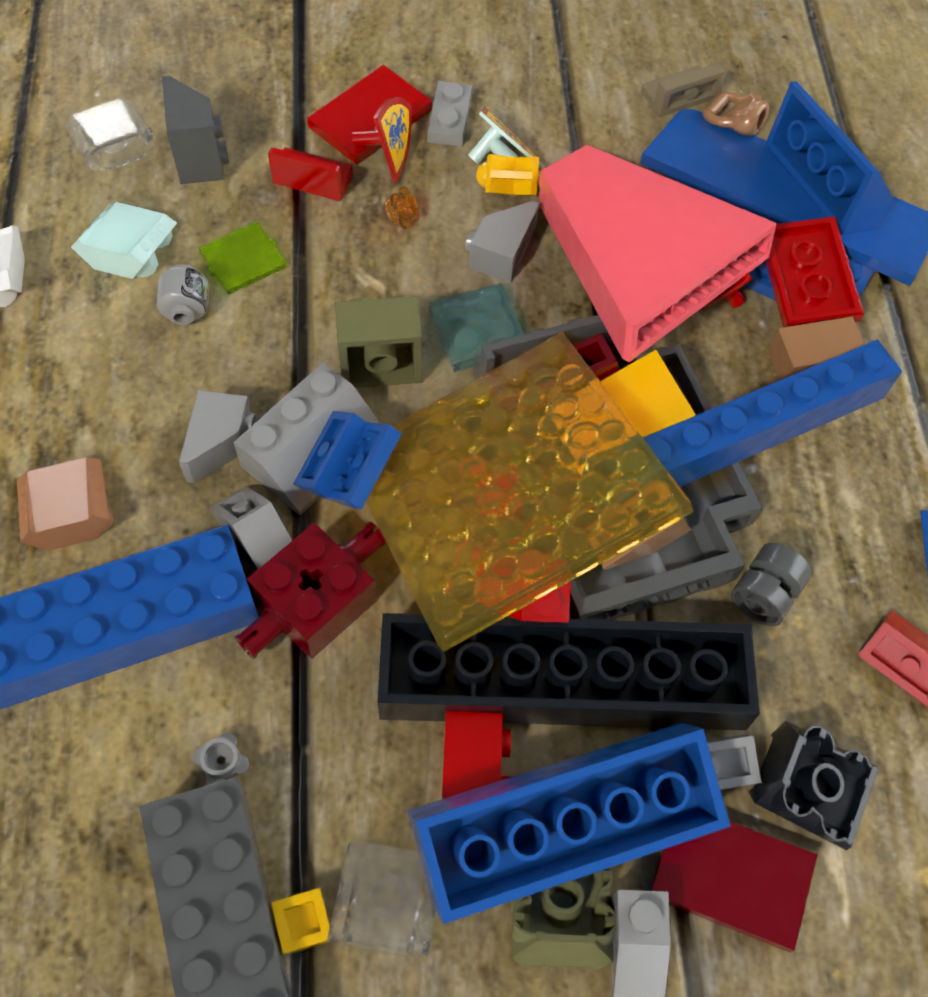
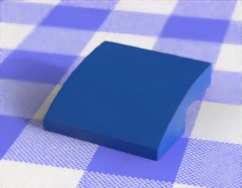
M333 411L293 484L319 497L362 510L402 433L389 424L366 422L355 413Z

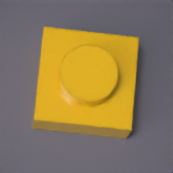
M320 888L271 902L283 956L332 941L333 937Z

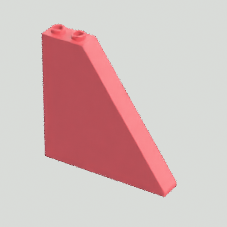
M590 145L583 146L541 170L539 178V206L622 359L628 362L632 361L744 277L747 272L749 273L769 258L776 228L775 222Z

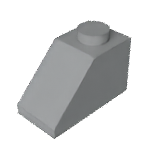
M530 201L484 216L478 229H472L466 241L465 251L470 252L469 269L511 282L537 228L540 203Z
M198 390L179 459V464L187 483L198 482L238 457L234 441L257 422L256 413H251L247 396Z
M247 486L210 507L221 526L229 525L236 547L244 558L257 569L292 541L271 501Z
M617 890L611 897V908L616 916V929L612 942L611 997H665L671 948L668 892Z

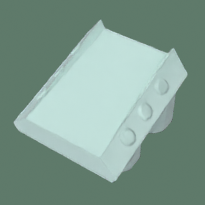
M114 202L102 211L71 248L95 270L134 279V277H147L152 275L158 267V260L155 254L156 249L163 248L170 243L173 237L171 230L177 222L164 213Z

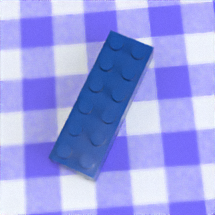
M229 525L0 597V710L252 624L259 616Z
M684 723L407 810L432 904L443 924L731 827L704 730Z

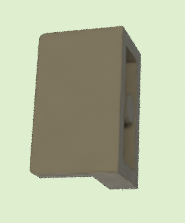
M720 62L705 67L696 66L642 84L641 92L658 116L662 117L713 100L721 92L727 71Z

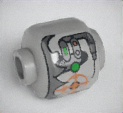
M178 264L165 270L160 275L157 283L156 306L159 313L178 325L191 324L206 315L209 305V284L207 278L201 272L190 265Z

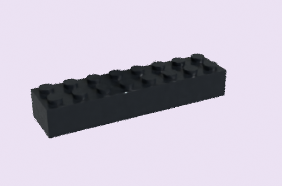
M383 613L377 701L379 720L445 722L446 711L503 713L502 723L667 728L684 723L702 729L747 730L760 715L752 624L569 619V623L521 621L513 617Z

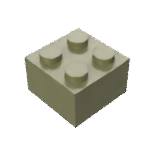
M393 296L386 299H352L335 302L337 343L341 376L355 388L422 383V335L417 296Z

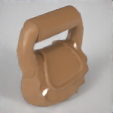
M719 92L703 110V117L712 125L731 128L742 136L750 137L757 134L764 125L769 114L770 105L758 93H750L747 96L732 92ZM728 102L734 103V106L729 112H726L725 116H717Z

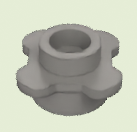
M231 733L221 734L219 738L210 740L194 752L193 760L197 766L203 768L206 774L205 783L207 785L227 780L234 775H243L249 768L248 758L239 753L236 747L237 739ZM219 757H225L226 761L224 764H217Z

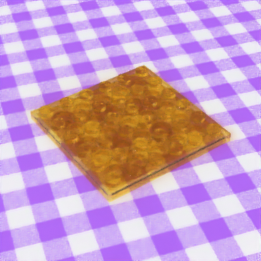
M563 332L556 334L392 425L402 434L366 500L437 644L443 652L693 513L691 501Z

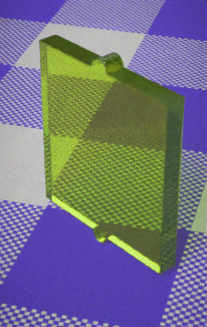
M257 221L199 247L200 254L209 266L210 275L212 277L216 276L228 295L287 268L286 261L276 249L275 240L269 239Z

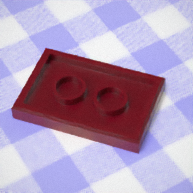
M729 821L731 827L662 850L650 891L668 892L669 905L789 953L795 951L817 854Z

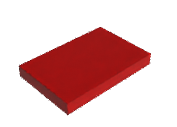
M383 64L308 116L307 124L312 131L357 165L382 147V145L354 147L352 133L373 131L376 127L374 116L385 100L391 97L404 98L410 103L411 125L432 110V100Z
M835 216L776 224L770 255L765 260L783 328L853 316L855 322L861 321L864 311Z

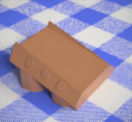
M84 457L27 471L17 479L21 543L51 551L97 539L101 533L106 532L112 526L114 518L106 499L105 488L107 482L102 469L101 459Z

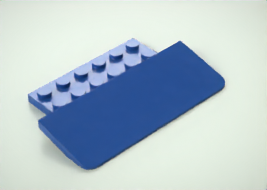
M680 110L642 153L640 164L664 174L676 182L766 218L776 224L827 217L765 144L766 140L755 135L750 137L742 136L731 128L712 125L704 119L703 113L698 110ZM892 196L894 199L878 229L843 235L840 233L859 298L874 270L908 286L911 285L928 253V211ZM764 261L749 272L752 280L743 286L775 300Z

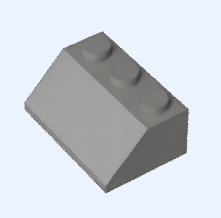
M324 362L234 441L241 468L300 516L319 496L300 489L293 483L332 412L355 413L366 422L380 423L356 388Z

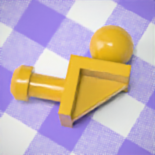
M488 154L487 161L482 163L476 171V179L479 185L485 188V193L537 195L540 173L546 167L538 170L539 157L535 156L510 157Z

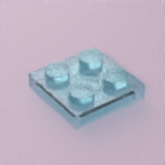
M502 283L429 302V313L453 372L474 367V356L481 355V346L487 345L496 339H509L525 335Z

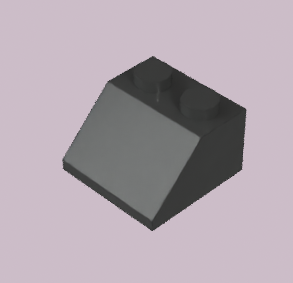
M162 76L166 130L180 184L224 180L223 164H229L226 141L219 142L218 139L224 137L221 115H213L210 98L171 76Z

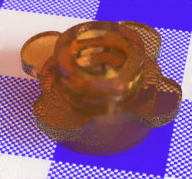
M406 186L400 187L398 194L393 193L387 198L385 203L386 213L394 225H400L403 229H408L412 221H418L419 207L417 200L410 194Z

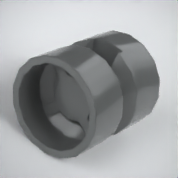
M767 543L763 545L750 564V570L745 571L732 590L731 598L744 615L760 624L774 627L781 624L793 606L794 598H797L812 577V568L798 552L790 547L779 543Z

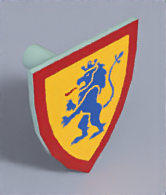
M485 106L481 109L479 115L491 125V128L468 154L474 162L479 164L490 150L495 155L519 157L500 140L502 136L527 157H537ZM539 159V166L543 168L545 165Z

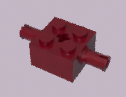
M368 522L365 524V527L344 545L336 544L317 524L313 523L246 579L253 601L264 613L234 637L239 646L244 651L248 650L247 655L255 659L264 648L284 633L313 659L377 602L375 580L360 565L381 546L387 544V538L379 528L374 532L373 530L376 528V525Z

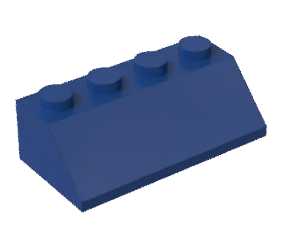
M797 81L790 82L765 144L827 217L835 216L839 232L842 235L878 229L894 199L880 172Z

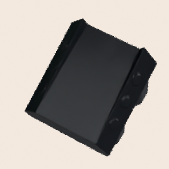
M785 721L771 734L773 739L760 770L762 783L755 784L749 791L753 802L762 808L844 850H848L853 845L879 768L870 763L867 756L858 750L846 751L836 746L831 733L823 727L817 725L800 728Z

